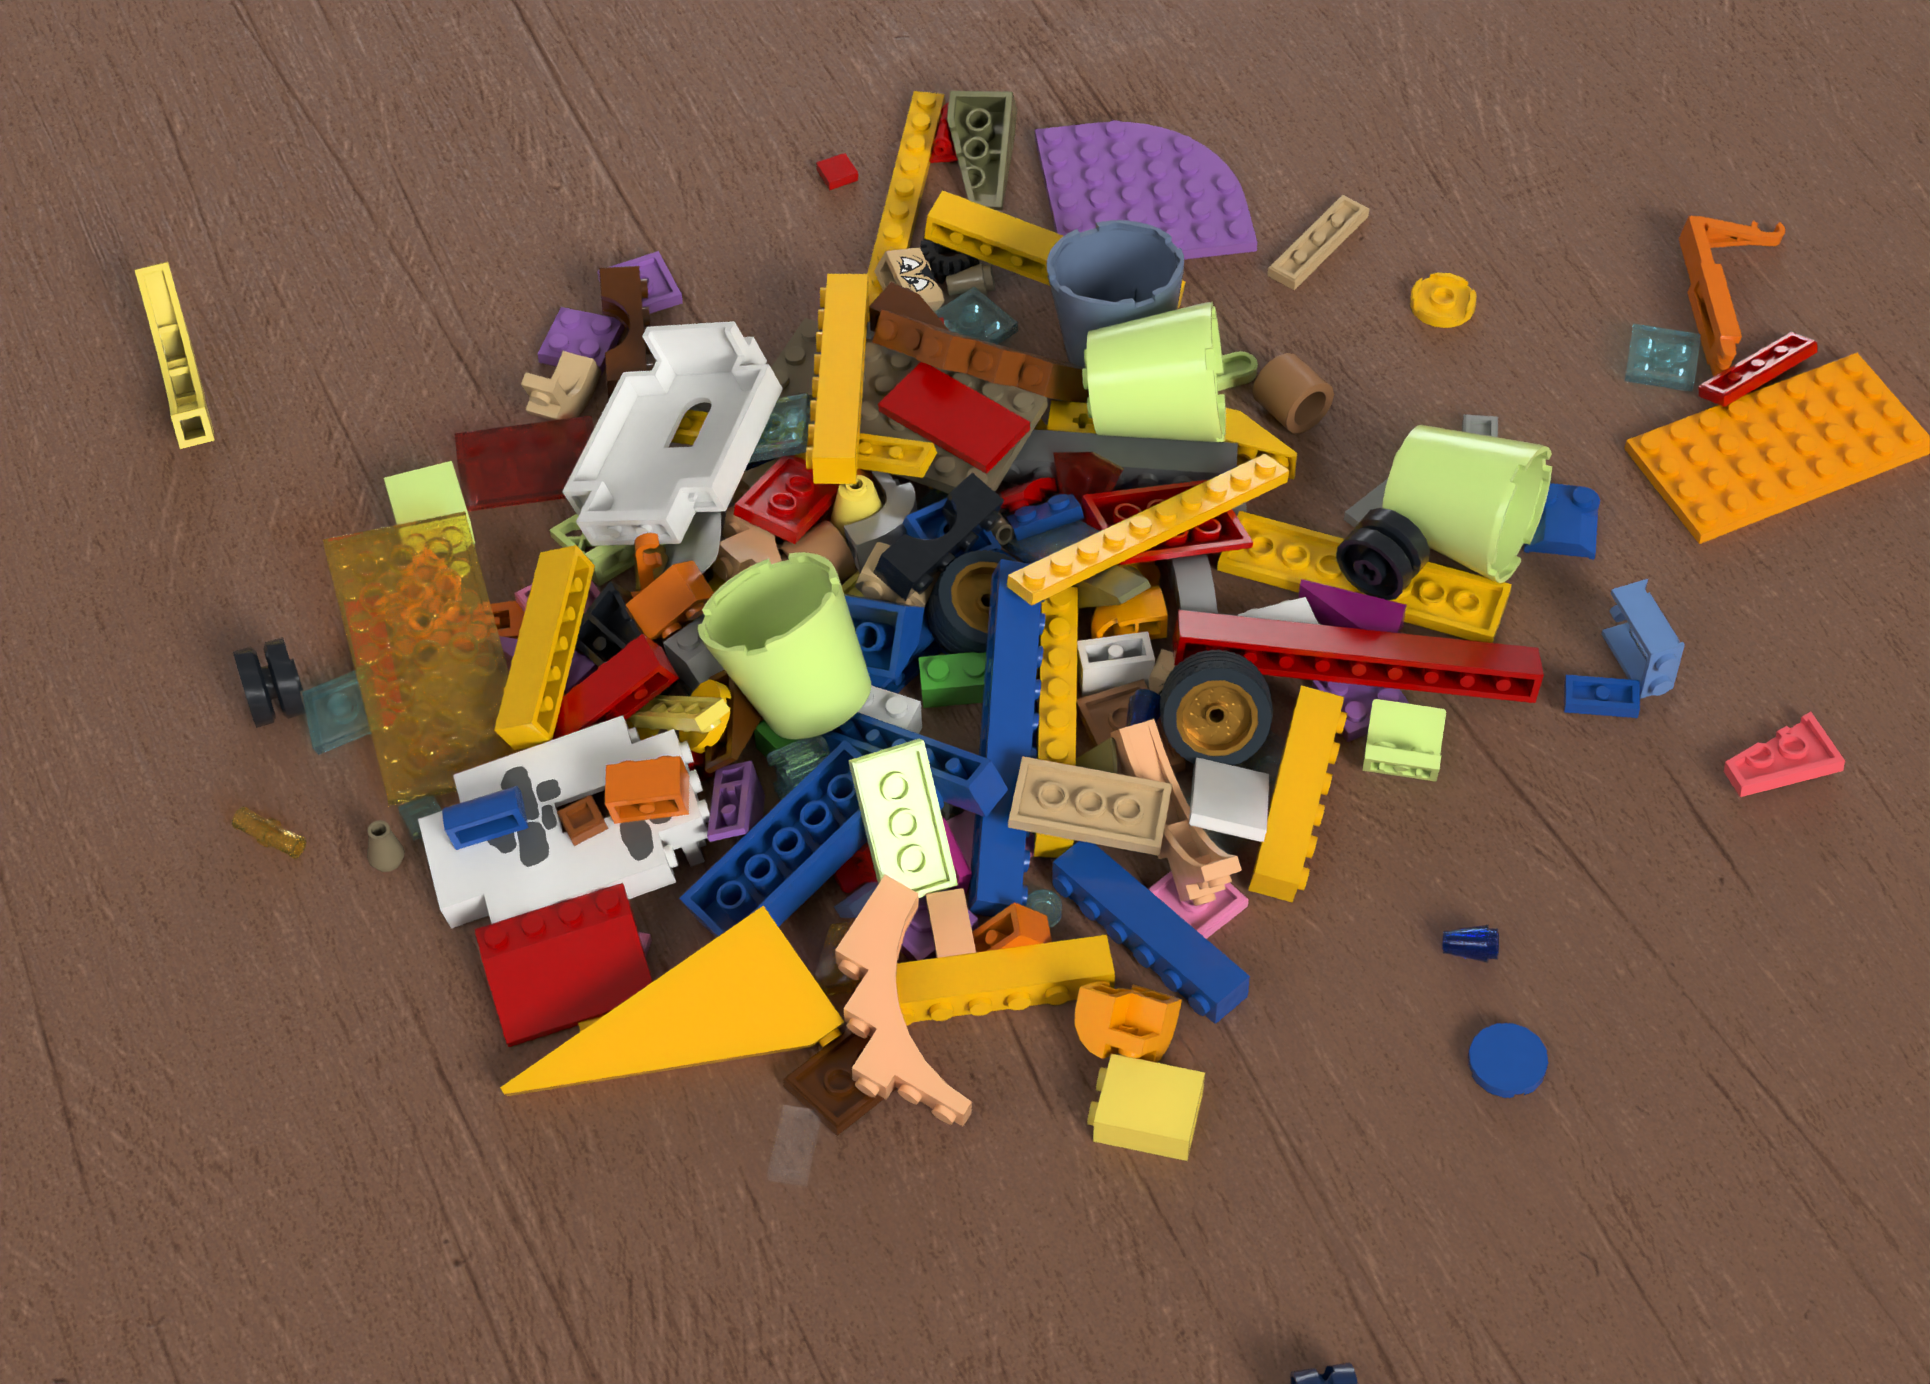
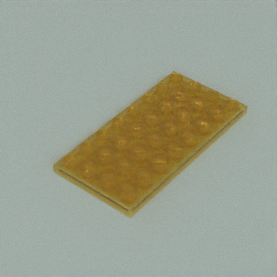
M465 511L323 539V548L388 806L455 792L457 788L453 775L528 749L513 750L494 731L509 671Z

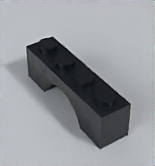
M972 472L950 492L943 506L942 513L947 521L948 533L942 537L929 540L903 534L881 554L873 573L905 601L915 591L919 595L922 594L934 580L932 576L938 571L942 573L956 558L955 555L960 550L966 553L977 542L978 534L983 529L989 532L994 528L1001 518L998 512L1004 499Z

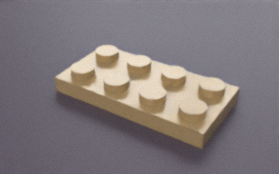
M1022 756L1008 828L1159 856L1172 784Z

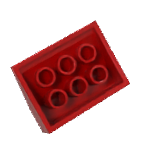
M1208 480L1083 495L1081 508L1084 518L1079 520L1077 529L1082 538L1085 539ZM1233 509L1118 565L1248 549L1253 547V541Z
M623 883L474 929L485 973L508 1047L578 1026L579 1022L602 1017L653 982L633 909Z

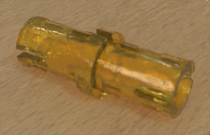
M244 806L239 808L233 816V828L256 838L257 843L263 847L268 848L271 846L293 859L298 858L306 847L307 840H305L304 836L282 827L281 822L275 818L267 819Z

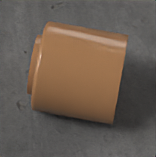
M1284 353L1269 361L1259 372L1252 389L1254 399L1291 433H1302L1318 424L1328 412L1334 397L1333 387L1294 353Z
M827 520L813 525L796 544L787 540L777 544L782 561L789 560V553H814L825 557L833 564L838 573L840 583L855 574L854 559L845 539L839 530Z

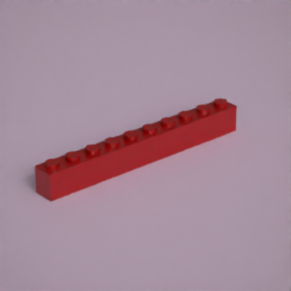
M1178 610L1172 638L1175 666L1179 662L1184 661L1185 658L1190 657V655L1197 654V652L1220 649L1221 651H1232L1247 658L1248 661H1251L1258 668L1262 675L1536 703L1544 676L1539 648L1196 611Z

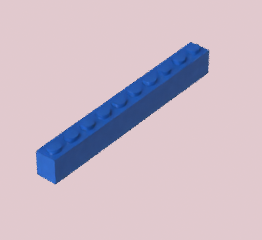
M1005 559L999 561L992 574L979 756L992 760L1008 791L987 817L978 814L974 816L971 858L972 876L968 899V909L973 914L994 917L1014 902L1025 906L1028 898V886L1023 885V875L1028 871L1030 864V850H1025L1026 838H1029L1031 832L1008 828V821L1022 756L1035 759L1037 757V747L1032 746V735L1036 734L1039 724V713L1034 712L1035 701H1038L1041 692V680L1036 679L1037 668H1040L1042 663L1043 646H1038L1039 635L1043 633L1046 619L1045 613H1040L1041 602H1044L1045 599L1031 606L1007 587L1008 575L1030 564Z

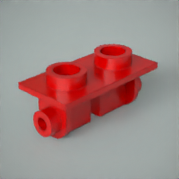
M949 102L943 105L940 111L942 118L939 120L936 136L932 143L930 163L958 161L947 120Z

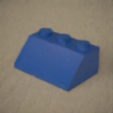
M844 594L868 673L870 675L898 679L919 644L924 607Z

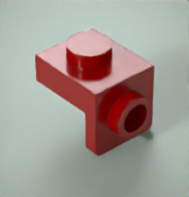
M865 843L833 874L842 892L850 893L864 882H878L868 843Z

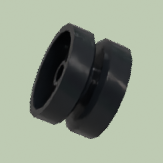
M1376 508L1370 510L1337 547L1336 559L1346 579L1359 591L1369 596L1393 600L1406 589L1412 579L1427 564L1430 549L1427 539L1420 529L1407 517L1394 510Z
M283 637L265 642L263 650L268 665L261 667L257 652L253 647L250 646L233 651L256 728L274 723L276 714L272 700L276 698L279 700L283 715L288 719L306 714L300 694L303 688L294 659L289 658Z

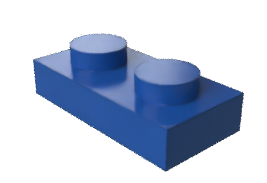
M1060 494L1053 496L1047 503L1039 506L1019 508L1015 511V514L1006 518L1008 524L1013 527L1016 540L1021 541L1083 519L1084 515L1081 505L1073 494Z
M1566 675L1564 681V712L1638 718L1640 712V680Z

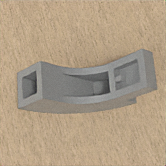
M872 472L874 487L883 508L867 519L844 526L846 543L859 572L862 571L877 542L892 545L903 534H906L907 530L902 523L907 515L917 511L915 491L911 482L901 485L899 480H893L889 473Z
M1207 555L1167 559L1169 589H1172L1174 592L1177 610L1218 614L1213 577Z

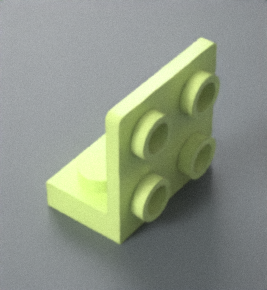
M1374 699L1362 771L1436 782L1441 762L1440 753L1446 710Z

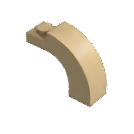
M563 351L551 379L526 372L521 386L529 396V402L525 409L526 412L533 416L563 424L574 421L586 408L602 372L595 360Z

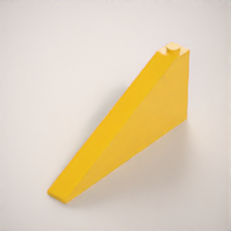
M762 906L501 1086L500 1089L506 1096H513L811 1048L818 1042L824 1048L842 1035L838 1028L844 1025V1020L768 911Z

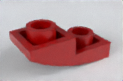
M1040 478L1004 490L999 494L1004 499L1000 509L1009 510L1010 514H1015V511L1019 508L1044 501L1045 495L1057 492L1055 478Z

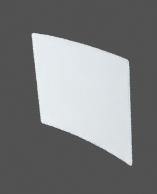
M721 511L696 512L681 544H666L664 546L668 556L664 572L673 564L694 561L703 574L716 561L721 539Z

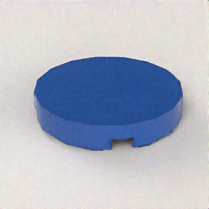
M1496 1023L1482 1029L1473 1038L1468 1053V1067L1470 1066L1472 1077L1476 1084L1488 1093L1503 1098H1514V1095L1532 1093L1543 1082L1548 1067L1547 1049L1541 1039L1528 1028L1513 1023Z

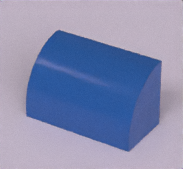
M518 786L445 807L442 810L445 832L456 850L529 828L522 792Z

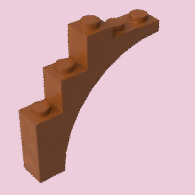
M881 309L872 340L875 344L914 357L918 361L943 370L966 373L994 384L1014 386L1051 399L1087 403L1089 389H1084L1082 369L1084 367L993 344Z

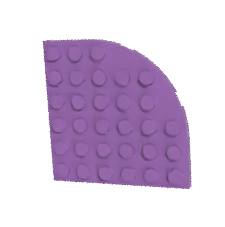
M1120 121L1035 129V142L1055 233L1065 236L1075 229H1078L1080 233L1096 228V222L1126 220L1145 223L1172 236V243L1178 249H1182L1184 259L1257 251L1255 231L1246 198L1238 179L1219 156L1189 136L1158 126Z

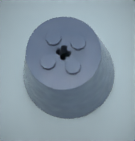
M1111 220L1096 222V228L1081 233L1078 229H1075L1063 236L1052 247L1047 259V274L1069 363L1085 368L1084 349L1087 347L1088 331L1177 310L1184 273V255L1182 249H1178L1172 243V236L1157 227L1145 223Z

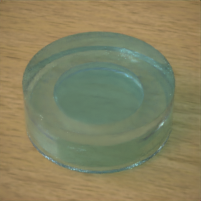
M1041 889L1028 895L1025 907L1047 915L1049 928L1055 926L1062 917V901L1056 893Z

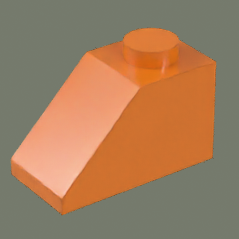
M1016 902L972 931L976 953L1052 942L1047 915Z

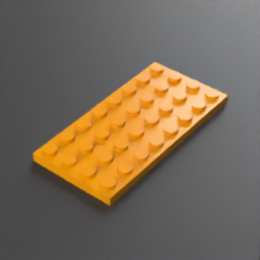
M1857 352L1746 394L1725 407L1717 405L1626 440L1624 449L1695 540L1701 544L1929 455L1930 435Z

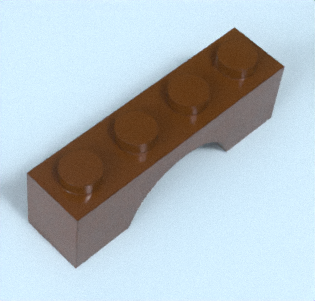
M639 266L599 268L602 314L617 319L629 331L627 337L620 345L605 352L608 399H610L623 372L652 371L654 367L653 363L646 362V355H652V352L642 337L644 327L650 326L649 306L642 307V299H648L647 279H640Z

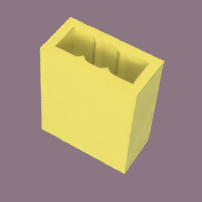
M1111 1053L1108 1067H1100L1097 1078L1096 1091H1101L1099 1102L1092 1101L1089 1109L1087 1125L1094 1126L1093 1141L1188 1161L1203 1096L1205 1072Z

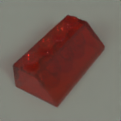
M592 415L455 433L461 490L467 512L565 499L566 497L562 491L594 430Z

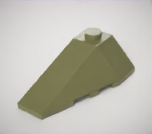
M950 91L947 120L968 200L994 210H1003L1015 139L1017 106L1013 92Z
M1117 564L1071 587H1078V608L1123 604L1150 588L1151 585L1135 567Z

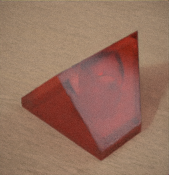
M1053 452L1060 494H1073L1080 505L1083 495L1111 492L1124 470L1123 467L1095 452Z

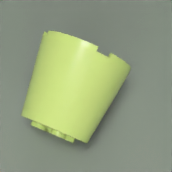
M1205 302L1088 331L1087 347L1084 349L1085 368L1082 369L1084 389H1089V397H1087L1088 417L1093 419L1097 435L1225 442V394H1218L1217 375H1224L1218 319L1213 302Z
M1418 425L1408 434L1394 457L1384 492L1382 508L1394 510L1413 522L1427 539L1429 548L1492 581L1503 583L1512 576L1520 565L1521 558L1517 557L1523 543L1530 545L1537 530L1546 503L1552 475V466L1546 465V459L1549 460L1552 453L1550 448L1540 444Z
M805 552L789 553V560L771 564L770 560L766 559L736 574L710 597L702 609L705 615L702 624H698V633L704 645L769 727L778 736L793 740L813 738L841 726L862 708L871 691L870 676L838 573L833 564L825 557Z

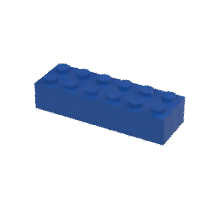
M846 740L835 748L679 898L692 915L715 938L762 906L765 907L779 927L868 841L848 760L863 755Z

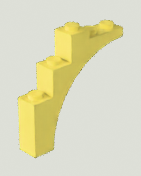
M164 262L135 269L163 375L170 415L179 447L183 449L214 441V429L205 401V393L169 263Z

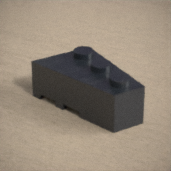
M612 581L607 584L583 614L576 647L598 667L624 649L630 641L644 634L626 606L633 599L631 593ZM677 680L659 695L667 696L678 683Z

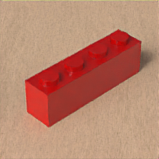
M641 634L636 639L630 641L614 657L601 664L595 672L580 684L571 688L563 696L552 740L622 715L626 721L678 680L679 677L662 647L644 634Z

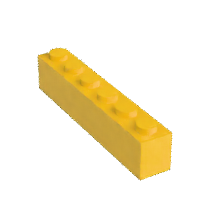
M577 545L540 552L494 729L513 750L531 748L553 739L595 565Z
M1302 685L1300 687L1268 809L1266 835L1264 842L1261 841L1248 891L1293 902L1297 889L1305 890L1310 869L1303 866L1306 857L1312 859L1318 838L1311 835L1313 825L1320 827L1325 805L1319 804L1321 794L1327 796L1333 774L1326 771L1328 763L1335 764L1340 743L1334 742L1335 733L1342 734L1347 718V713L1341 711L1344 700L1342 696Z
M1107 935L897 963L896 974L899 1007L906 1026L913 1022L926 1020L945 1021L951 1017L969 1014L982 1016L991 1011L1005 1009L1023 1010L1029 1006L1048 1003L1060 1005L1070 1000H1077L1080 987L1094 982L1106 981L1110 983L1109 987H1115V972Z

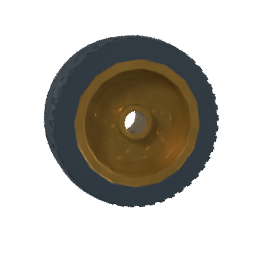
M992 550L970 551L955 558L942 571L929 597L927 619L933 638H935V641L946 653L986 652L992 574L1001 559L1018 562L1016 559L1014 560L1004 553L1001 554Z
M1220 649L1204 650L1185 658L1184 661L1179 662L1173 671L1170 672L1163 686L1160 698V715L1163 731L1172 748L1181 757H1184L1185 760L1195 764L1196 758L1232 766L1248 760L1250 756L1252 757L1262 747L1272 724L1273 707L1270 690L1265 678L1251 661L1232 651H1221Z

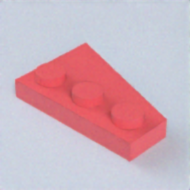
M1809 712L1801 717V722L1791 728L1785 726L1778 730L1776 737L1768 742H1758L1727 760L1724 773L1738 795L1743 797L1841 772L1844 770L1845 759L1813 713Z

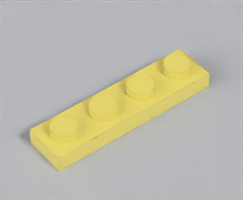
M657 695L629 719L633 726L637 728H650V730L666 729L667 731L674 729L683 730L684 732L700 731L701 733H706L716 728L721 723L719 718L728 713L730 709L723 698Z

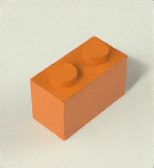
M687 561L673 564L630 600L626 606L645 636L651 640L663 637L666 641L683 629L681 625L687 620H694L704 614L702 609L714 592L695 562Z
M660 756L657 759L642 761L626 760L618 764L606 765L605 805L614 824L689 815V774L681 756Z

